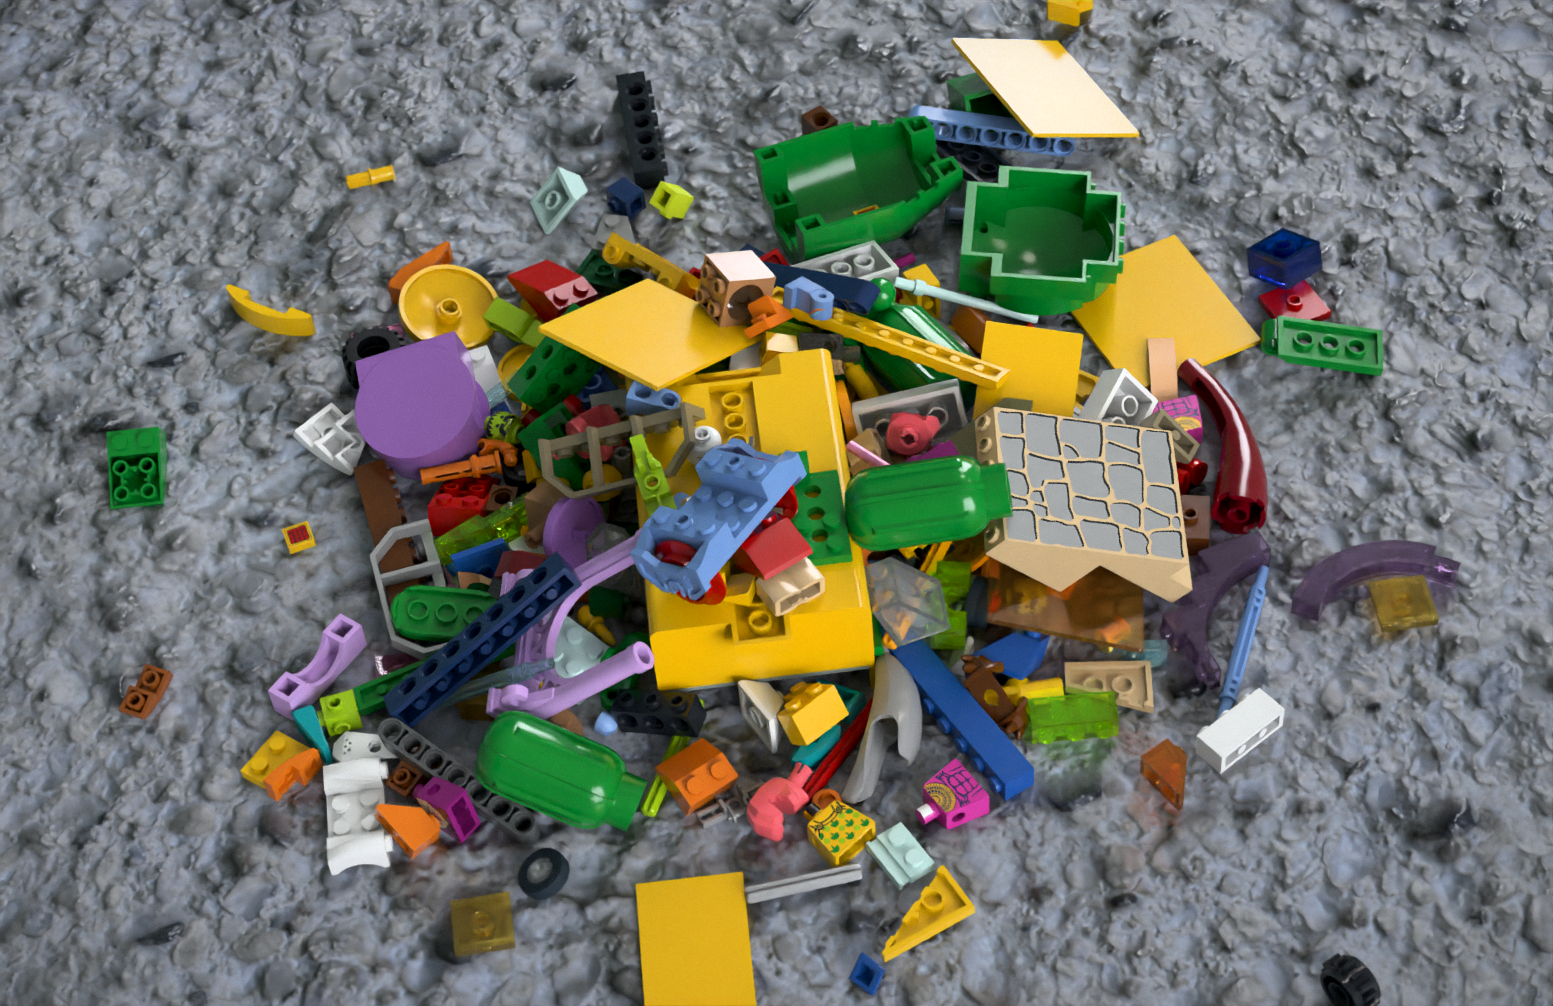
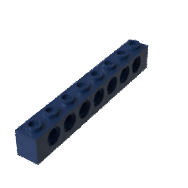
M557 551L388 692L383 699L389 714L408 727L413 728L576 591L582 583L574 568Z

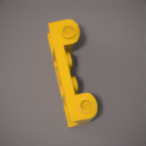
M614 232L611 233L602 250L603 259L610 265L622 269L637 267L646 272L650 270V272L658 276L657 283L690 299L693 298L699 286L700 279L646 247L638 243L633 244Z

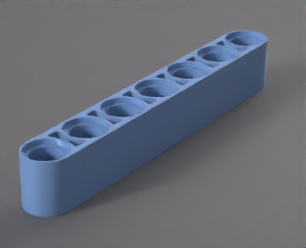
M914 106L908 113V117L926 116L934 127L936 140L1067 157L1075 150L1076 137H1044V139H1037L1031 137L1015 118L927 106ZM938 123H945L947 125L940 126ZM969 126L971 129H964L962 127ZM992 129V130H995L996 132L990 133V132H988V131H986V130ZM1012 133H1019L1020 135H1019V136H1013V135H1011V134H1012ZM1066 139L1069 142L1063 143L1060 140Z

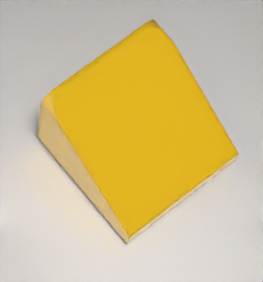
M749 573L731 575L726 587V597L723 601L750 607L757 591L756 580L758 577Z

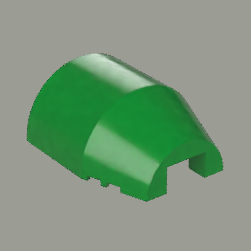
M926 116L894 118V123L879 125L877 120H871V125L855 127L854 122L844 123L753 150L757 177L769 219L776 237L792 265L873 240L878 245L895 241L958 192L963 181V170L954 156L940 159L937 155L935 130ZM873 205L878 206V209L855 216L853 214L854 211Z

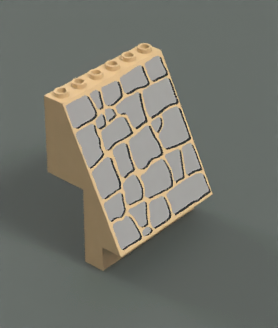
M992 407L974 421L978 462L982 465L1006 463L1013 504V517L990 520L987 527L983 530L986 555L1059 592L1098 566L1116 573L1171 603L1193 590L1172 431Z

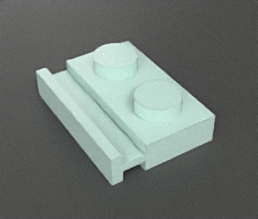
M902 822L879 834L874 841L866 842V850L899 891L907 883L911 884L935 870V862Z

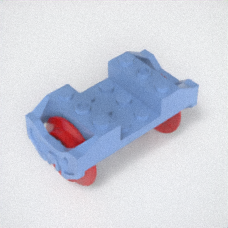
M731 438L726 444L711 448L695 466L702 485L683 507L677 510L660 505L644 523L636 546L630 553L640 575L661 591L666 593L672 592V594H676L690 603L720 604L725 599L727 591L724 580L718 571L773 507L783 508V515L787 516L790 520L797 514L798 501L794 486L807 475L797 452L786 450L780 456L756 451L743 440Z

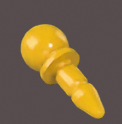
M589 605L581 607L577 614L579 623L587 627L589 632H596L599 637H602L604 642L614 646L616 644L612 633L604 626V618L590 615Z

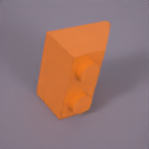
M704 738L699 739L654 768L686 816L715 799L714 795L719 794L720 796L734 787L739 777L725 755Z

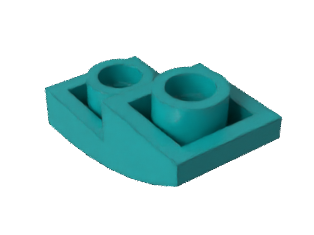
M835 724L818 737L815 742L810 743L808 746L801 745L800 748H795L790 758L792 770L797 762L802 763L801 770L804 765H807L812 771L815 770L840 739V726Z

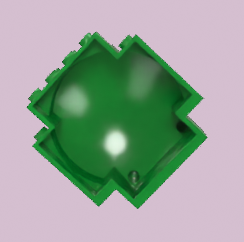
M999 165L998 183L967 181L958 291H966V295L986 300L987 296L995 299V304L1002 308L1029 315L1067 313L1082 308L1083 303L1094 301L1106 290L1109 284H1116L1117 273L1122 274L1124 258H1120L1119 255H1123L1124 239L1119 238L1120 236L1124 237L1125 221H1120V218H1125L1126 203L1121 202V192L1095 190L1096 183L1091 182V172Z

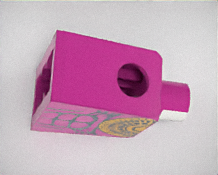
M1196 395L1156 404L1152 414L1163 408L1199 444L1202 443L1203 425Z
M955 758L922 787L924 805L915 809V814L923 825L937 818L945 829H952L989 813V795Z

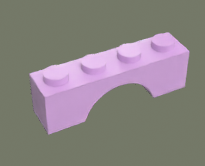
M339 614L322 632L320 647L311 663L305 669L295 674L286 671L268 690L274 710L294 721L291 715L293 711L312 705L367 646L362 625Z

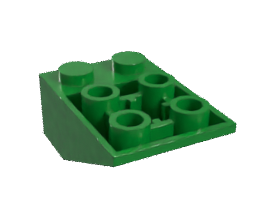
M160 427L106 432L110 509L164 504L167 471L166 433Z

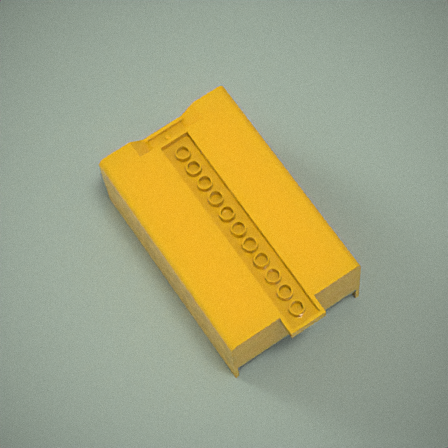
M827 349L779 353L761 367L698 375L692 374L665 387L676 392L681 397V403L686 402L704 408L705 420L697 421L694 428L709 426L716 429L721 436L722 445L726 444L731 438L743 440L748 444L749 437L754 436L755 449L759 452L778 456V454L784 453L786 450L793 452L807 450L810 473L838 471L844 505V495L847 483L850 480L832 358L830 351ZM627 376L625 377L626 395L634 381ZM677 426L671 428V432L666 434H655L654 432L646 434L645 442L649 453L661 463L663 470L667 468L684 441L683 428ZM632 448V458H633V468H634V467H635V464H636V460H635L636 458H635V454H634V451H633V448ZM686 458L675 477L666 478L673 497L678 492L692 496L702 483L695 466L689 462L688 458ZM650 482L648 486L654 487L658 482ZM635 486L639 529H641L650 517L639 486ZM810 492L806 495V497L815 498L820 494L816 492ZM813 514L809 518L812 520H819L823 516L820 514ZM849 528L848 534L852 562L815 566L825 577V591L820 596L809 602L801 603L795 609L782 616L776 617L758 596L757 591L750 607L722 601L717 605L693 604L676 594H672V592L666 593L661 591L644 578L649 636L654 656L658 691L685 692L738 685L737 682L741 680L766 682L868 669L871 689H874L875 657L872 612L862 549L854 542ZM817 536L813 539V541L823 542L827 538L824 536ZM733 556L721 568L725 572L726 587L731 575L747 573L737 568Z

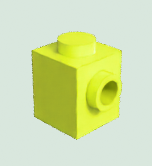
M660 181L649 203L656 207L659 213L666 218L672 219L677 217L683 219L695 197L678 185Z

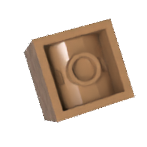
M752 250L705 254L704 263L700 269L699 286L695 293L696 301L719 327L752 324L751 320L753 317L748 309V304L765 295L772 297L776 276Z

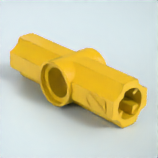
M1060 677L1029 681L1027 678L1021 681L1011 678L1005 685L1001 686L1014 705L1022 696L1028 699L1026 703L1027 714L1036 706L1065 702L1063 683ZM988 689L984 695L985 700L989 705L997 707L999 705L998 694L994 690Z

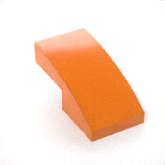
M311 748L303 751L273 770L263 780L268 796L278 801L295 782L306 786L323 767L318 750Z

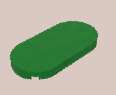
M413 585L404 589L405 591L400 594L398 593L393 599L390 607L391 621L394 628L407 638L449 642L497 601L492 595L481 590Z

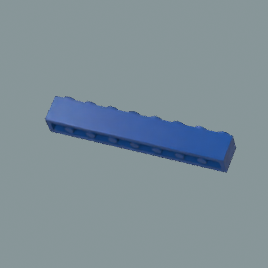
M891 621L881 626L882 638L884 637ZM909 624L898 647L895 650L889 649V652L911 673L924 711L928 715L932 714L940 730L944 734L948 733L957 750L961 754L965 753L973 769L977 773H982L987 779L990 789L994 793H999L1005 801L1034 785V767Z

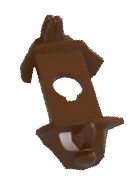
M967 654L962 655L960 659L965 663L962 666V670L966 678L963 684L967 691L972 692L980 706L1002 731L1008 735L1014 734L1016 740L1022 739L1025 729L1029 726L1026 713L1028 699L1022 696L1014 705L993 676L992 672L1002 673L1004 671L1002 661L993 662L981 654L977 657ZM988 689H992L998 694L999 705L997 707L986 702L984 695Z

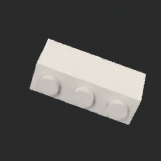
M1260 688L1252 694L1244 695L1234 708L1225 710L1218 717L1217 721L1210 726H1204L1196 736V753L1220 774L1283 726L1284 708Z

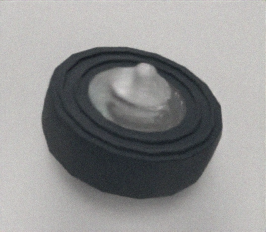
M541 848L529 855L520 866L518 884L527 896L535 900L548 899L558 893L567 882L570 873L569 863L559 851L553 848Z

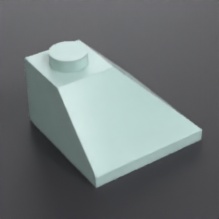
M560 167L556 168L530 201L547 235L551 234L588 192L580 175Z

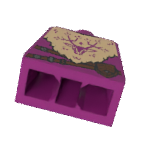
M437 776L433 777L426 785L421 783L414 788L413 798L418 801L420 807L427 814L432 813L440 823L439 828L460 843H463L481 824L464 788Z

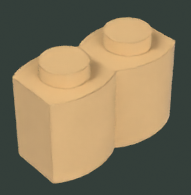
M806 557L766 581L758 578L756 580L757 594L776 617L782 616L795 609L801 603L809 602L820 596L825 591V577Z

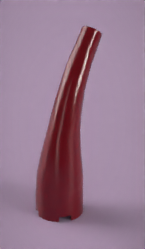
M1189 358L1179 366L1177 375L1204 403L1214 419L1221 438L1211 518L1212 520L1216 519L1221 524L1220 529L1228 533L1248 534L1249 529L1257 526L1260 529L1264 525L1268 507L1267 478L1258 444L1245 416L1226 389L1195 358Z

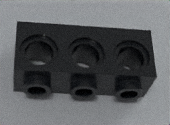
M619 688L610 710L621 732L697 738L707 716L696 693Z

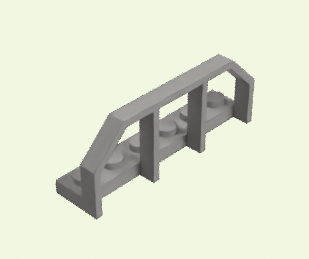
M424 519L391 528L369 555L392 646L421 660L431 657L447 643L423 648L396 636L383 587L424 576L427 578L432 577L433 581L428 582L429 586L446 587L429 520ZM421 534L422 541L417 542L421 557L427 556L428 561L380 574L378 563L396 540Z

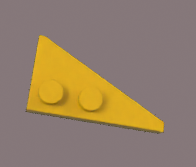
M944 865L937 869V875L928 887L925 886L921 892L920 899L914 902L902 919V925L894 936L891 935L886 942L885 949L881 952V958L884 962L891 960L975 913V906Z

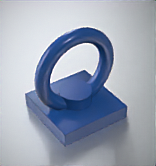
M483 537L481 540L472 539L456 546L448 553L445 559V568L451 575L456 577V572H470L493 579L502 553L508 551V547L503 538Z

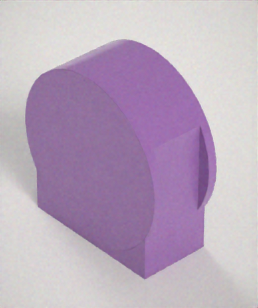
M455 331L355 361L360 388L355 403L357 427L363 439L379 458L385 461L389 469L393 468V472L405 478L421 480L420 468L470 460L469 457L477 454L480 450L477 446V441L480 438L486 439V431H484L483 426L486 418L491 416L490 405L484 390L475 380L471 354Z

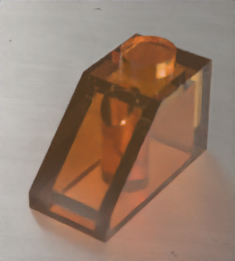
M1167 738L1141 756L1140 773L1178 811L1183 809L1187 755L1180 746H1175Z

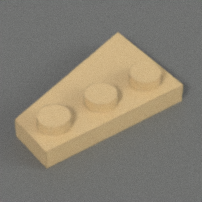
M1150 660L1064 662L1065 692L1154 713Z

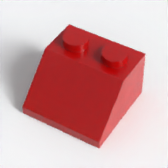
M770 511L732 556L738 569L766 581L811 555L813 551L787 516Z

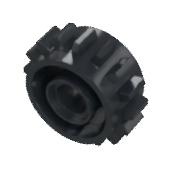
M1337 953L1322 964L1324 968L1321 970L1320 982L1326 996L1334 1006H1377L1380 1004L1381 990L1373 973L1361 960L1352 955L1344 954L1341 956Z

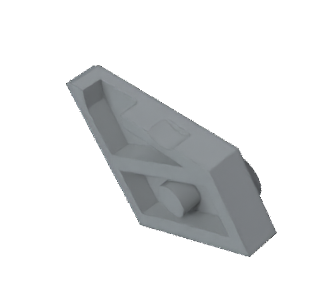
M604 213L591 250L598 252L599 256L602 257V250L612 232L636 244L628 216Z

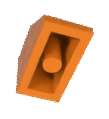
M379 804L375 807L374 817L389 834L391 833L392 838L411 860L439 839L441 830L439 828V821L432 813L427 814L423 808Z

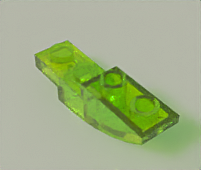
M529 492L524 493L484 518L477 514L434 540L433 543L440 563L443 565L452 563L450 555L499 538H503L505 544L520 537L522 526L528 524L524 496Z

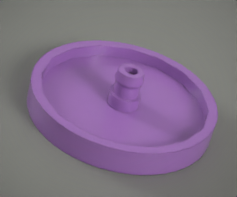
M565 496L553 506L546 519L543 532V547L547 559L557 551L575 569L601 554L606 538V521L599 503L592 497L574 500Z

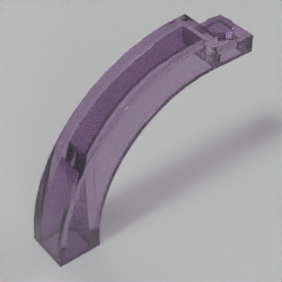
M1384 540L1352 546L1324 559L1304 577L1293 595L1291 613L1318 621L1327 604L1342 590L1362 580L1379 576H1411L1455 588L1461 562L1435 555L1436 546L1421 542Z

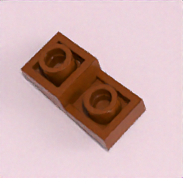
M145 664L136 686H129L118 711L145 720L162 698L171 682L173 674L170 671Z
M401 760L385 781V784L408 799L413 795V790L418 784L422 783L425 785L429 779L423 773ZM442 762L435 763L431 769L439 768Z

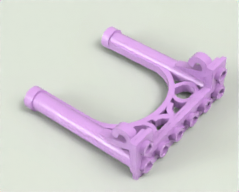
M642 528L637 530L633 537L574 569L582 585L552 610L553 613L547 623L546 619L551 612L517 639L512 685L506 686L503 690L494 687L489 689L487 714L496 719L498 715L506 711L518 710L546 720L635 673L641 674L653 667V653L648 645L640 641L570 678H560L554 663L556 640L568 612L588 589L634 564L630 553L636 546ZM522 569L516 575L513 573L509 574L508 572L503 573L500 597L504 596L534 569ZM543 679H545L541 689L539 690L540 683L543 681Z

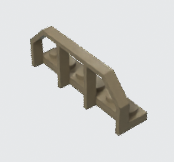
M683 402L680 403V407L643 417L632 415L630 420L600 428L589 426L586 427L584 432L553 440L538 439L542 477L567 497L574 500L638 486L635 477L605 484L600 446H618L622 444V440L639 434H643L644 439L646 434L653 432L655 434H666L671 432V428L679 426V428H683L684 441L667 468L663 470L666 478L675 477L696 444L694 426L697 421L705 420L704 408ZM574 452L589 453L594 487L575 492L554 476L551 454L557 455L560 459L573 457Z

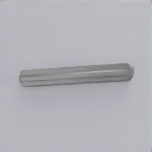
M856 862L749 885L745 887L746 899L748 903H755L862 879V870L860 864Z

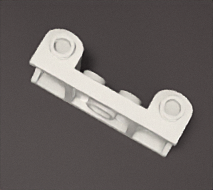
M380 756L323 766L328 838H326L327 860L331 874L338 875L344 869L360 864L390 867L389 851H393L391 833L388 834L374 817L375 807L379 804H386L385 779L389 778L387 762H381Z

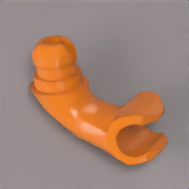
M480 438L477 441V446L482 449L478 453L479 456L490 455L498 450L508 467L515 466L518 462L516 456L519 451L509 442Z

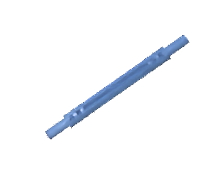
M1264 565L1258 567L1254 584L1249 588L1219 696L1221 704L1216 721L1222 712L1231 710L1237 701L1266 594L1264 587L1269 568Z

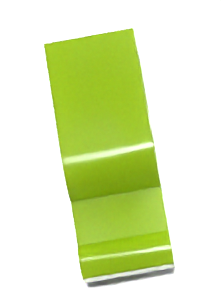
M499 297L495 298L483 316L487 327L515 342L524 343L534 350L546 337V335L538 332V326L542 325V323L535 320L527 312Z

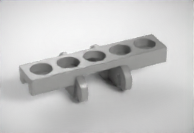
M763 781L746 790L742 788L740 783L737 784L736 788L739 796L726 802L722 798L720 799L719 794L714 795L716 804L696 813L703 829L727 818L729 821L732 820L734 824L737 823L736 818L746 814L751 800L749 797L752 798L757 789L765 782ZM738 803L740 807L732 810L729 805ZM720 809L722 812L716 815V811ZM706 815H711V816H713V817H711V818L706 819V820L703 821L704 816H706Z

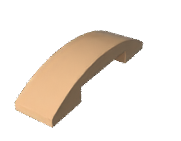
M1147 338L1150 393L1158 400L1157 403L1178 399L1176 356L1173 338Z

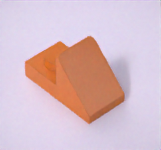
M765 295L748 304V309L753 317L751 320L753 325L744 331L748 339H751L794 317L790 311L772 297Z

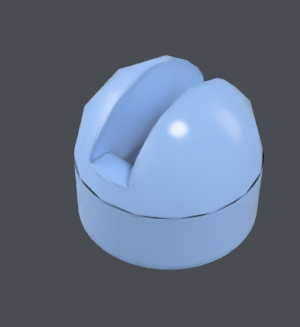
M602 711L595 723L594 731L605 736L612 735L617 730V723L612 714Z

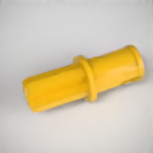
M392 165L377 169L367 168L365 172L346 176L345 180L349 189L367 185L374 187L375 184L395 180V174Z

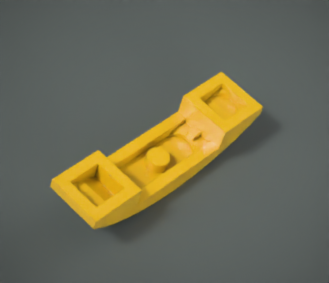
M230 284L226 286L233 309L250 324L265 331L287 336H310L316 333L311 314L292 307L286 313H282L252 302L250 293L247 290Z

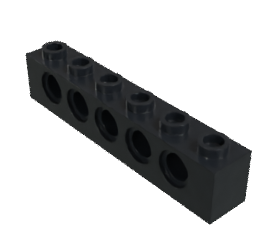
M644 71L616 75L635 184L643 190L657 188L660 181L665 182L664 176H669L667 162H662V159H665L664 146L658 145V143H662L660 128L655 129V127L659 126L657 112H652L656 108L654 96H649L653 94L651 81L645 79Z

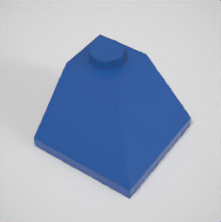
M1027 625L991 641L971 655L977 657L981 654L993 662L1002 661L1004 666L1002 673L1021 681L1042 666L1050 636L1042 633V630L1036 626Z

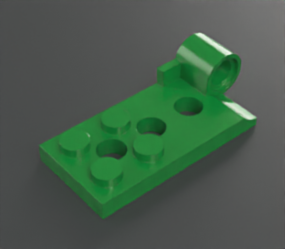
M1279 315L1277 319L1266 320L1261 325V350L1267 355L1277 356V358L1284 360L1286 363L1381 376L1383 372L1382 330ZM1298 340H1305L1309 344H1302ZM1324 343L1332 344L1334 348L1326 347ZM1350 347H1356L1360 352L1353 351Z
M807 450L796 451L807 475L794 486L798 501V511L790 521L812 548L813 553L807 556L814 566L852 562V552L838 471L810 473ZM810 492H816L820 494L815 498L806 497V495ZM813 514H820L823 516L819 520H812L809 518ZM817 536H824L827 538L823 542L813 541V539Z

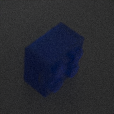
M1285 228L1279 229L1246 249L1249 276L1277 286L1280 289H1291L1294 285L1323 269L1320 241Z

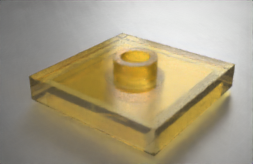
M1424 575L1368 582V591L1381 632L1438 625L1439 618Z
M509 891L450 901L456 957L516 948Z

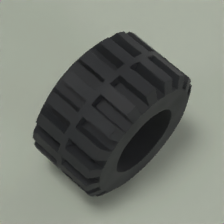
M373 326L372 329L364 328L362 332L354 333L352 335L353 338H348L345 342L346 345L342 348V360L349 383H351L354 389H360L355 361L406 346L402 335H398V332L394 329L389 331V327L383 326L378 328V326Z

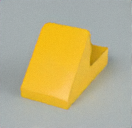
M1046 0L1047 19L1072 26H1079L1081 12L1093 9V0Z

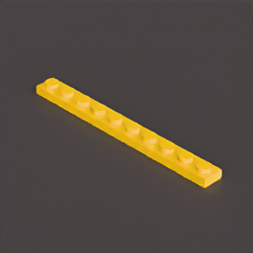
M776 286L773 289L772 298L783 306L784 289ZM796 307L791 310L786 308L798 321L808 322L818 326L820 329L829 330L840 334L842 337L860 341L867 346L887 351L891 355H898L909 359L913 363L923 364L938 372L958 377L962 381H969L980 385L987 390L996 391L1009 378L1008 369L833 307L832 317L823 321L811 318L808 313Z

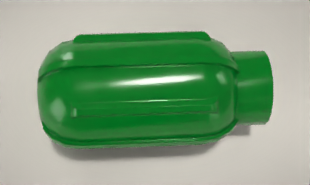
M894 301L893 305L887 310L876 311L871 309L868 315L854 313L855 315L972 356L919 305L897 304ZM862 343L863 351L869 359L870 366L896 392L955 378L958 379V377L938 372L931 367L913 363L909 359L898 355H891L887 351ZM958 379L965 412H968L975 404L977 391L975 383Z
M965 455L938 457L861 470L851 477L847 483L844 495L845 517L853 540L861 548L869 551H886L966 539L976 536L983 531L990 520L1013 517L1012 496L1006 463L982 465L976 459Z
M518 710L506 711L498 715L492 722L479 746L475 765L477 779L491 792L566 824L583 829L597 828L606 823L626 832L648 780L627 772L621 757L607 746Z

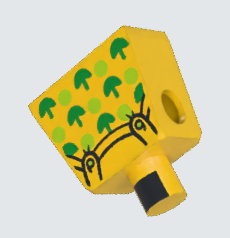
M833 801L824 810L817 804L811 803L803 813V817L810 821L807 825L810 844L831 868L846 865L866 847V842H872L876 838L875 821L840 801Z

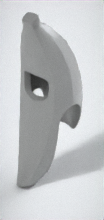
M885 646L884 653L881 656H876L874 696L863 740L849 780L839 796L842 801L852 804L872 796L885 753L892 743L898 741L899 755L907 760V766L909 767L917 756L921 742L922 708L918 689L911 673L897 658L890 655L889 649Z

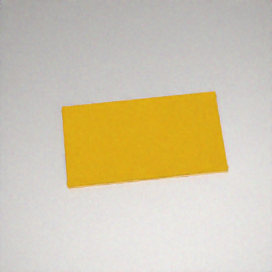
M986 321L981 360L1008 369L1009 378L996 391L987 390L977 385L973 420L1004 398L1033 400L1032 412L1073 417L1084 334Z
M743 872L636 884L644 1006H756Z

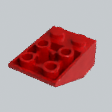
M481 475L478 479L467 476L445 480L428 504V520L432 535L481 540L489 527L485 508L492 485L500 486V479L492 478L489 475Z

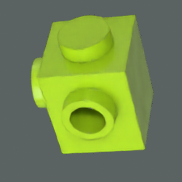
M353 689L319 698L322 710H318L317 715L321 727L327 726L330 737L338 734L341 735L345 731L349 732L363 728Z

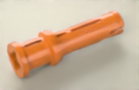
M497 450L493 454L479 457L475 454L469 457L470 460L420 468L422 484L425 485L472 475L473 478L478 479L481 475L495 472L503 474L499 452Z

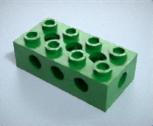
M572 303L563 315L581 307ZM546 336L507 385L520 401L544 414L560 402H564L571 394L577 396L603 364Z

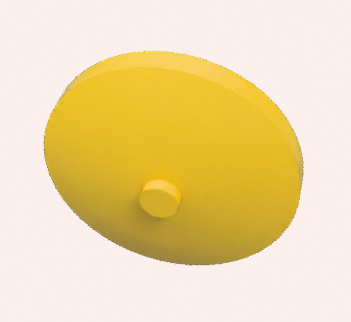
M434 265L418 271L406 281L399 297L398 315L404 330L415 342L455 331L469 351L484 346L495 334V330L487 327L483 316L498 295L485 278L470 269L457 265Z

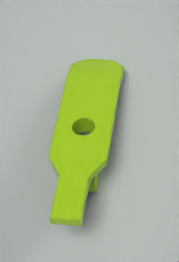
M643 434L630 437L629 440L636 457L633 472L649 517L652 516L660 505L677 509L661 463L649 453ZM650 481L658 482L654 487L648 486Z

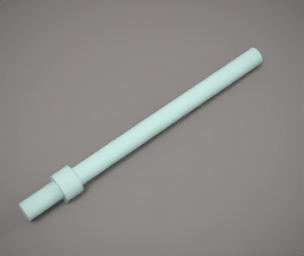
M895 276L892 282L894 287L909 290L913 295L923 296L924 294L1036 324L1038 321V315L1014 312L1002 308L991 301L927 285L922 280L914 279L912 281Z

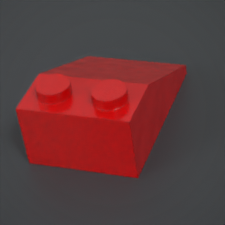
M549 260L542 261L507 276V280L545 323L563 316L572 303L579 307H584L595 302L598 296L596 290L583 276Z

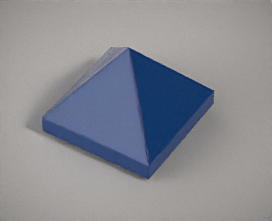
M862 952L849 979L872 996L875 994L886 969Z

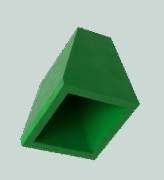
M976 72L946 80L949 101L953 110L1015 118ZM969 126L963 127L964 129H971ZM992 129L986 130V131H988V132H990V133L996 132L995 130H992Z

